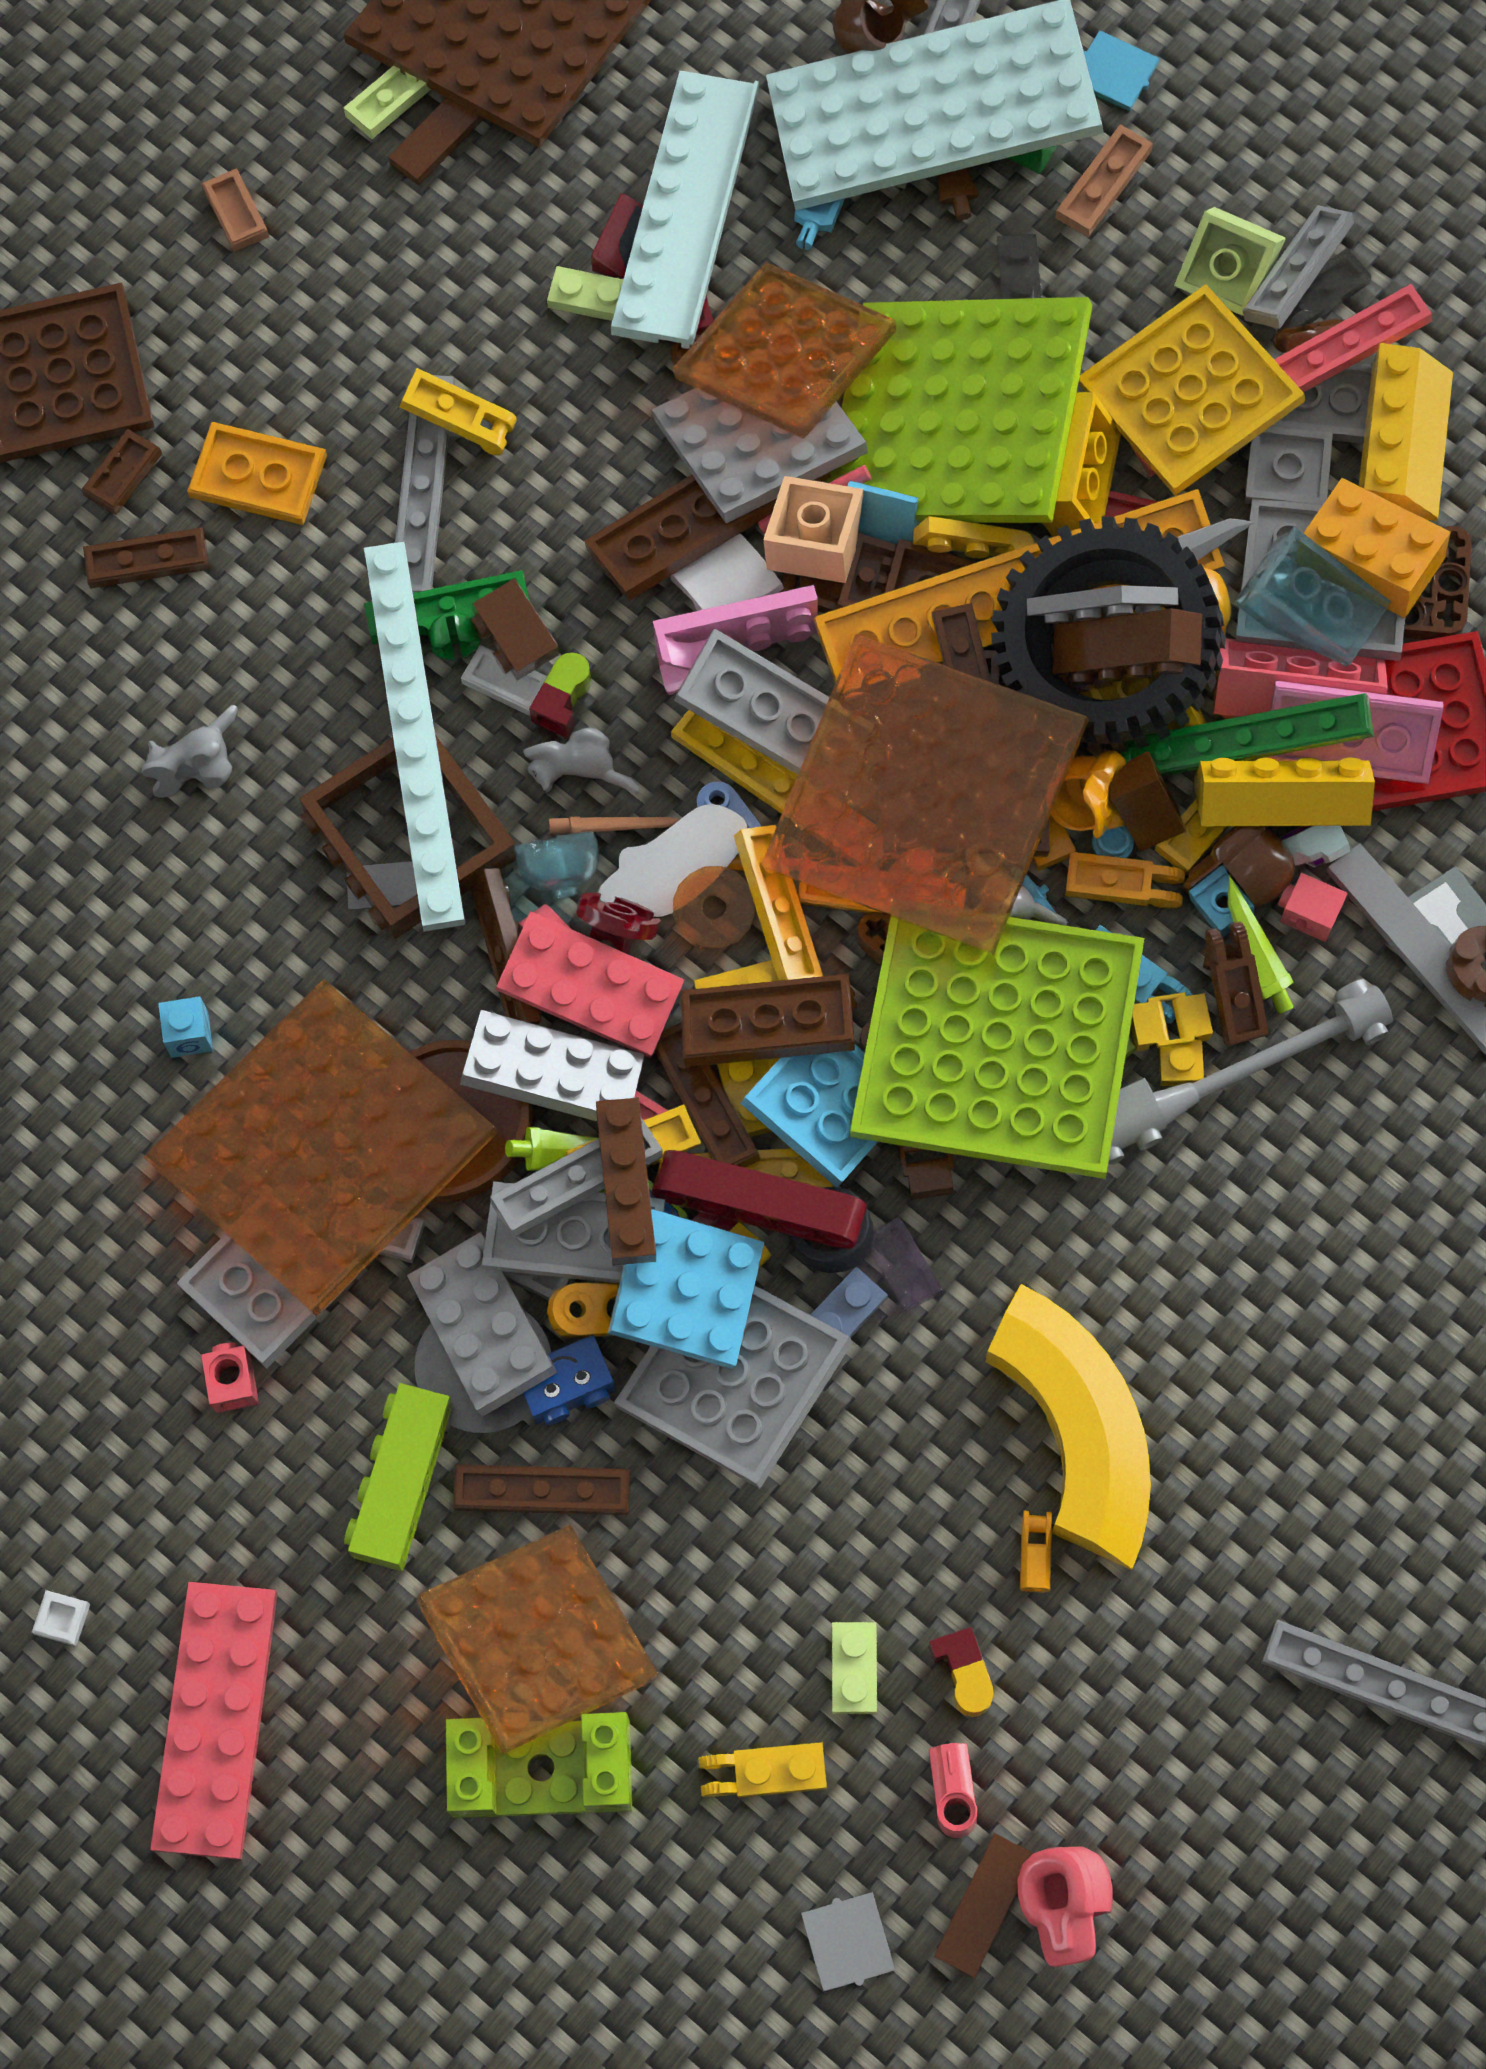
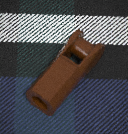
M1336 318L1305 326L1283 328L1274 337V347L1279 352L1286 353L1341 323L1343 320Z

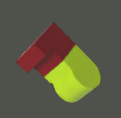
M566 653L557 659L529 708L532 723L566 739L569 738L575 727L574 714L571 710L577 699L585 695L591 686L589 663L585 657L577 653Z

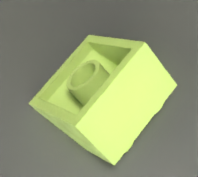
M1213 207L1204 211L1174 286L1189 293H1194L1207 284L1230 311L1244 316L1243 309L1274 267L1286 238Z

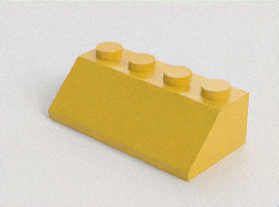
M1380 343L1371 369L1359 486L1426 520L1437 521L1453 372L1421 348Z
M1353 757L1343 758L1340 761H1319L1315 758H1301L1298 761H1276L1272 758H1259L1255 761H1234L1229 758H1217L1213 761H1200L1194 776V787L1201 826H1371L1375 780L1370 760H1360Z

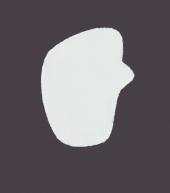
M707 804L699 806L653 841L645 845L623 849L619 856V869L599 889L598 893H601L600 899L603 902H614L615 896L627 899L653 911V917H662L681 909L715 882L735 858L738 850L733 835L741 829H747L744 818L733 810L720 805Z

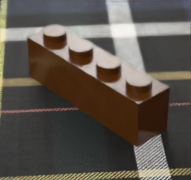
M1170 608L1055 624L1053 674L1069 677V683L1075 685H1092L1096 677L1100 681H1123V674H1127V677L1151 678L1153 677L1154 670H1157L1159 674H1182L1183 667L1200 665L1202 614Z

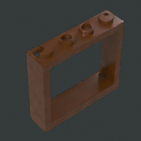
M435 735L442 781L489 844L488 848L456 868L460 894L462 896L471 890V885L484 869L499 868L501 870L519 857L516 843ZM392 737L300 797L299 800L304 813L299 815L312 836L319 833L325 841L326 845L322 847V850L335 868L342 865L349 876L345 878V882L358 900L364 896L372 908L367 912L374 924L381 931L387 928L394 939H397L422 922L418 894L394 909L323 811L397 762L394 739Z

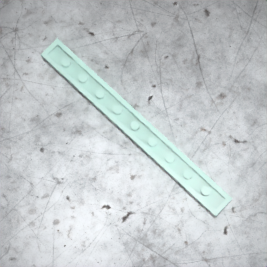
M397 542L365 547L364 552L423 930L431 931L465 925L405 543Z

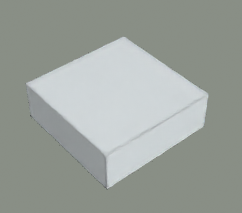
M46 1590L32 1633L40 1637L77 1646L90 1604L83 1600Z

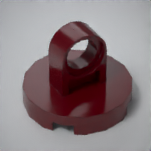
M584 893L580 896L576 913L585 923L593 926L590 938L599 942L604 939L609 940L613 943L615 949L629 955L633 939L652 940L656 937L661 920L660 918L654 919V912L650 909L616 896L614 902L599 901L601 893Z

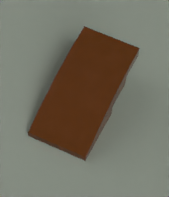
M858 533L856 551L846 583L801 576L798 588L814 585L818 599V611L828 613L976 562L945 552H931L926 546L915 545L913 542L900 538L897 544H893Z

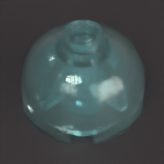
M595 832L557 836L555 839L545 841L542 839L514 847L517 865L522 878L528 886L537 891L552 892L553 899L578 895L577 887L590 881L596 873L599 862Z

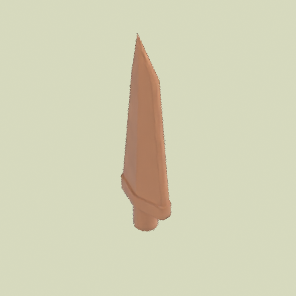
M670 817L549 819V835H581L584 833L665 828L673 826L680 819Z

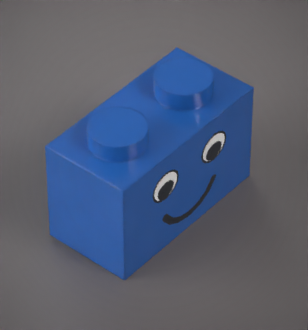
M592 1335L549 1353L548 1356L557 1373L525 1391L523 1395L536 1425L545 1421V1424L549 1426L565 1420L570 1416L569 1411L585 1404L586 1408H593L605 1403L610 1399L609 1394L616 1391L596 1339Z

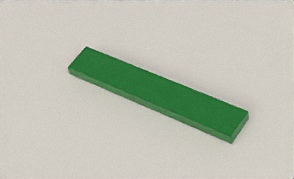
M1366 693L1173 729L1169 730L1171 735L1160 740L1157 733L1146 735L1149 746L1138 749L1135 741L1129 740L1126 741L1127 751L1121 753L1127 764L1135 757L1149 751L1160 774L1168 776L1197 770L1200 761H1213L1217 758L1248 761L1374 737L1369 696Z

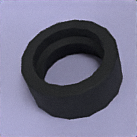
M834 1186L825 1187V1189L859 1198L848 1189L836 1188ZM866 1208L856 1246L851 1249L840 1248L839 1250L825 1252L817 1250L807 1239L791 1236V1239L803 1262L814 1270L830 1274L845 1272L860 1264L870 1252L874 1239L873 1222Z

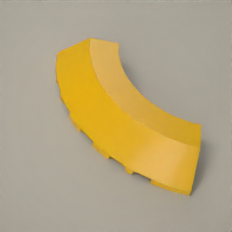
M1021 1284L1002 1318L987 1351L985 1362L1015 1380L1029 1395L1033 1396L1047 1416L1046 1419L1060 1451L1063 1470L1061 1503L1052 1534L1132 1570L1144 1537L1151 1489L1149 1454L1144 1428L1136 1404L1119 1370L1091 1333L1068 1312L1051 1300Z

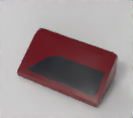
M620 194L591 255L592 271L619 279H624L643 205L625 194Z

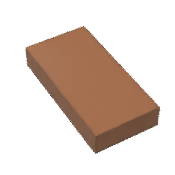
M237 168L201 183L203 191L233 252L269 238L268 230Z

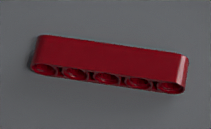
M676 1150L664 1151L651 1191L655 1198L665 1199V1202L668 1204L843 1249H851L856 1246L867 1208L864 1201L848 1194Z

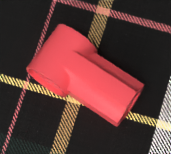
M950 1743L929 1748L939 1828L945 1835L951 1838L968 1836L977 1824V1806L975 1803L967 1743ZM961 1804L965 1806L970 1813L969 1819L961 1825L949 1823L944 1813L950 1805Z

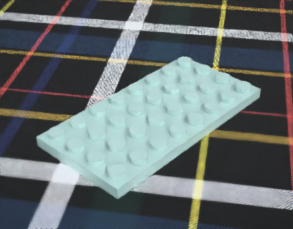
M1058 0L886 44L885 48L880 50H861L766 75L795 210L1103 134L1102 121L1070 0Z

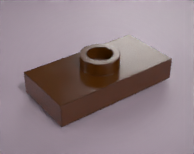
M127 428L81 489L83 496L117 515L162 455L160 447Z

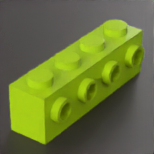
M399 1383L396 1394L390 1393L388 1395L383 1411V1418L388 1419L383 1436L376 1435L371 1449L370 1460L375 1461L371 1477L364 1476L358 1491L357 1501L362 1503L358 1519L351 1518L345 1534L344 1544L349 1545L348 1552L354 1559L404 1571L453 1409L450 1396Z

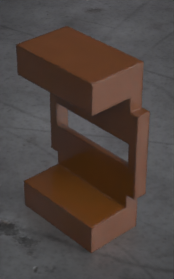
M898 1145L903 1176L908 1177L910 1200L953 1194L951 1170H954L952 1154L947 1153L948 1157L906 1163L904 1153L924 1151L925 1149Z

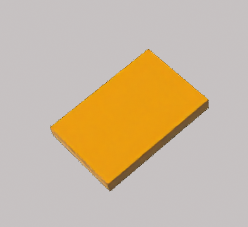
M211 422L187 492L189 498L304 525L327 457L326 449Z

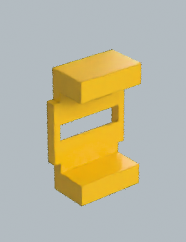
M1183 992L1151 997L1147 999L1148 1002L1134 1004L1130 1028L1133 1043L1136 1047L1135 1052L1148 1050L1149 1046L1153 1044L1160 1048L1195 1042V1038L1197 1040L1209 1041L1213 1035L1205 993L1186 996V993ZM1172 1000L1180 1039L1169 1040L1162 1006L1163 1001Z

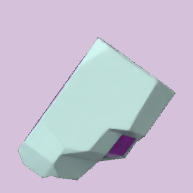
M1299 826L1280 837L1294 857L1295 866L1306 863L1316 867L1322 863L1332 862L1351 852L1349 842L1341 826Z

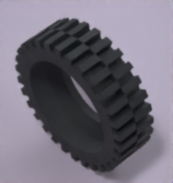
M1114 516L1102 517L1101 529H1095L1090 518L1080 520L1081 533L1072 535L1068 525L1057 529L1061 541L1052 545L1047 536L1043 537L1037 542L1042 552L1037 558L1028 550L1019 558L1025 568L1022 574L1013 568L1010 570L1006 579L1011 586V590L1007 591L1000 588L997 601L1002 611H993L992 622L998 631L991 633L992 645L998 653L994 657L1004 682L1024 714L1027 713L1032 723L1039 729L1044 727L1050 737L1060 741L1063 736L1069 746L1080 750L1082 743L1086 742L1092 752L1100 753L1104 752V744L1107 743L1111 744L1114 751L1125 752L1127 751L1126 741L1134 740L1138 749L1149 746L1146 736L1156 731L1160 740L1171 735L1167 725L1173 720L1180 727L1185 725L1190 720L1186 709L1192 706L1195 710L1199 711L1205 703L1201 693L1202 690L1206 689L1212 692L1217 682L1213 669L1221 671L1223 657L1220 652V648L1225 649V635L1222 630V626H1224L1223 615L1212 584L1202 564L1198 565L1194 553L1187 546L1182 550L1178 538L1168 532L1166 537L1163 538L1159 527L1151 523H1147L1145 530L1142 531L1137 519L1125 517L1123 528L1118 527ZM1113 584L1178 588V605L1164 606V608L1202 614L1200 665L1183 667L1182 674H1160L1148 687L1125 698L1100 700L1084 696L1069 687L1059 675L1053 674L1051 643L1056 623H1045V616L1027 615V599L1091 590Z

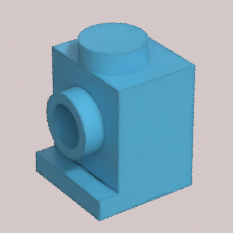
M1221 865L1190 889L1189 896L1192 904L1212 928L1219 929L1223 938L1230 932V925L1234 922L1229 907L1220 908L1216 904V901L1222 896L1228 897L1229 875L1227 870ZM1235 883V885L1241 892L1242 896L1244 897L1245 901L1247 902L1249 908L1251 909L1252 913L1254 914L1253 903L1248 899V897Z

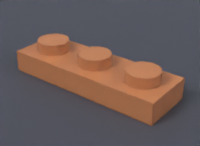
M1120 124L1058 207L1055 218L1089 237L1152 152L1153 143Z

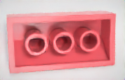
M1225 638V649L1220 648L1223 664L1221 671H1216L1217 682L1214 689L1213 714H1220L1225 719L1270 711L1275 680L1386 695L1388 685L1385 659L1236 641V639Z

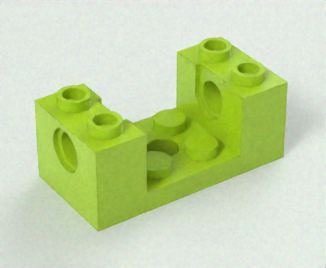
M627 1712L581 1714V1721L495 1724L492 1718L446 1719L447 1812L453 1818L632 1811L630 1720ZM539 1756H546L554 1763V1772L545 1781H536L529 1774L530 1763Z

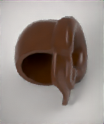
M842 0L836 8L832 23L835 40L847 54L861 50L875 51L884 49L886 44L897 42L902 38L906 23L912 20V17L925 12L929 8L928 0H890L893 4L891 6H884L875 0Z
M1237 826L1213 846L1212 852L1208 857L1189 871V878L1183 884V889L1186 894H1189L1190 889L1222 865L1227 870V874L1230 875L1253 903L1254 909L1276 899L1290 885L1295 870L1294 857L1288 847L1268 826Z

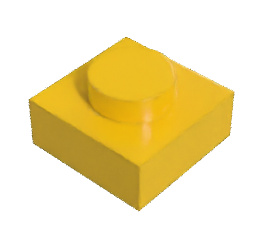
M1202 1040L1158 1048L1160 1086L1194 1083L1204 1078Z

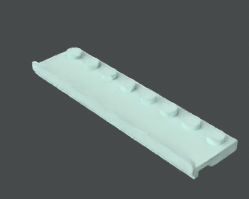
M679 71L612 320L611 335L658 343L659 339L681 343V348L686 349L693 345L759 91V81L755 80L754 83Z

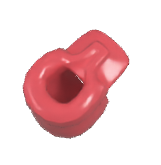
M1054 1847L1032 1854L1022 1864L1017 1879L1018 1898L1026 1919L1038 1929L1046 1962L1050 1966L1061 1967L1091 1960L1096 1953L1093 1917L1111 1913L1113 1904L1112 1882L1106 1864L1100 1855L1085 1847Z

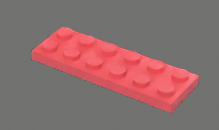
M188 1582L150 1849L154 1852L242 1860L278 1592L276 1590Z

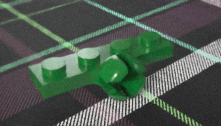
M523 570L413 593L419 635H427L430 638L434 655L443 660L455 661L452 644L460 643L463 659L472 655L479 646L478 633L470 620L475 617L473 603L515 578L529 600ZM367 602L364 603L372 645L379 644L373 603Z

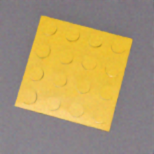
M1207 284L1203 285L1079 376L1078 382L1085 392H1095L1112 417L1118 431L1175 496L1305 402L1304 392Z

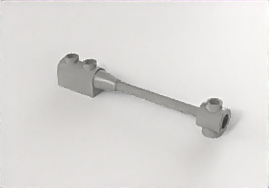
M1364 979L1354 981L1335 993L1334 996L1338 1001L1334 1005L1336 1017L1197 1082L1180 1084L1153 1093L1146 1079L1143 1078L1121 1088L1108 1167L1118 1163L1125 1157L1121 1150L1136 1143L1142 1151L1158 1144L1163 1139L1160 1131L1166 1129L1170 1122L1198 1103L1200 1098L1344 1032L1352 1041L1362 1037L1366 1045L1383 1039L1389 1034L1386 1026L1393 1022L1392 1012L1385 996L1377 986L1368 987Z

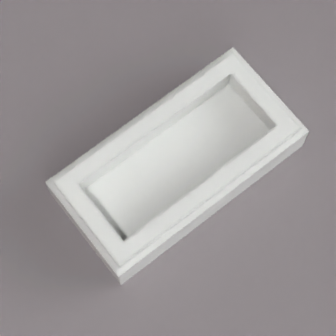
M480 645L461 677L462 684L530 716L529 708L547 676L534 670L517 681L511 671L507 674L503 673L492 653L495 651Z

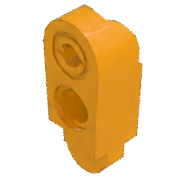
M574 1283L558 1288L551 1294L547 1309L552 1329L559 1336L565 1338H586L592 1335L594 1337L615 1336L608 1334L611 1318L607 1314L606 1308L610 1299L616 1300L619 1284ZM572 1302H577L582 1308V1314L578 1318L570 1313L569 1308Z

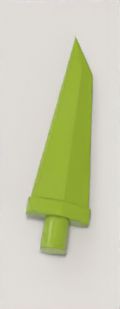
M1229 875L1227 905L1233 922L1241 921L1247 930L1251 954L1255 955L1262 999L1271 997L1278 1014L1284 1013L1294 1007L1285 989L1294 982Z
M527 1127L525 1140H508L505 1145V1152L507 1157H525L526 1169L528 1171H539L565 1157L566 1151L598 1138L543 1130L539 1127Z

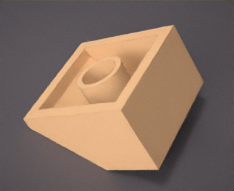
M784 476L764 537L767 570L846 583L856 551L863 489Z

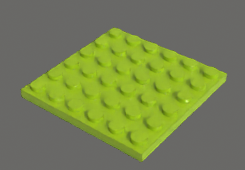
M1088 297L863 303L842 410L866 441L868 453L830 471L831 477L826 480V483L865 465L871 475V480L863 484L918 498L915 517L919 522L931 516L970 523H1052L1093 307Z
M894 899L850 1137L1106 1179L1145 938Z

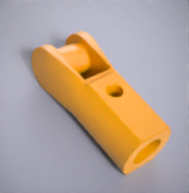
M1023 1510L1020 1569L1021 1591L1043 1593L1050 1591L1052 1512H1046V1516L1029 1515V1511ZM1029 1533H1045V1544L1028 1543Z

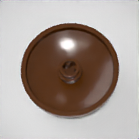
M444 1040L412 1050L385 1071L369 1096L363 1120V1134L368 1154L384 1179L391 1186L409 1197L436 1203L455 1202L474 1197L492 1188L493 1181L500 1182L510 1173L521 1158L507 1157L505 1145L508 1140H525L526 1128L532 1127L533 1124L532 1104L460 1085L472 1041Z

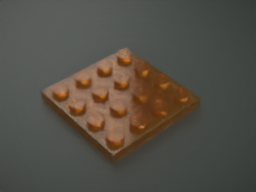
M765 262L677 362L673 370L676 379L805 439L897 331L894 319Z
M571 1524L419 1594L416 1600L502 1754L581 1717V1714H587L654 1681L658 1675Z

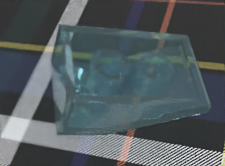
M1293 527L1273 543L1234 601V604L1265 628L1346 667L1352 663L1391 603L1390 600L1296 527Z

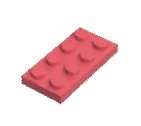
M530 911L495 990L651 1058L684 983V979Z

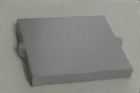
M873 1892L844 1901L835 1898L830 1905L801 1913L823 1992L852 1983L861 1986L866 1979L895 1971Z

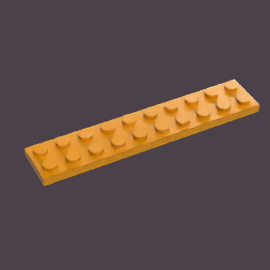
M1198 489L1114 517L1119 528L1124 527L1125 517L1137 519L1142 531L1145 530L1147 523L1159 527L1163 538L1166 537L1168 532L1175 537H1179L1210 526ZM1102 521L1094 523V528L1101 529ZM1081 528L1071 531L1072 535L1081 533ZM1058 535L1049 538V541L1054 545L1061 541V538ZM1034 543L814 617L813 621L840 696L943 662L932 618V612L972 603L983 648L992 646L991 633L998 632L992 622L993 611H1002L997 601L1000 588L1007 591L1011 590V586L1006 579L1012 568L1022 574L1025 568L1019 558L1027 550L1037 558L1042 553L1038 544ZM1218 547L1197 561L1198 565L1201 563L1203 568L1213 571L1225 566ZM1113 584V585L1100 586V587H1097V588H1094V589L1114 587V586H1128V585Z

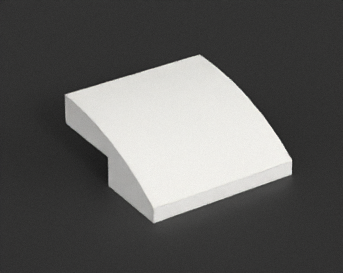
M741 533L670 576L672 582L693 601L696 611L779 593L784 589L776 574L772 570H767L765 560Z

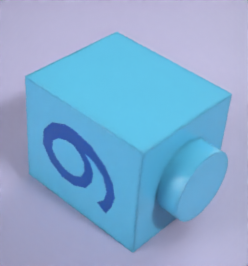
M200 996L158 1003L163 1043L171 1058L213 1051L209 1014Z

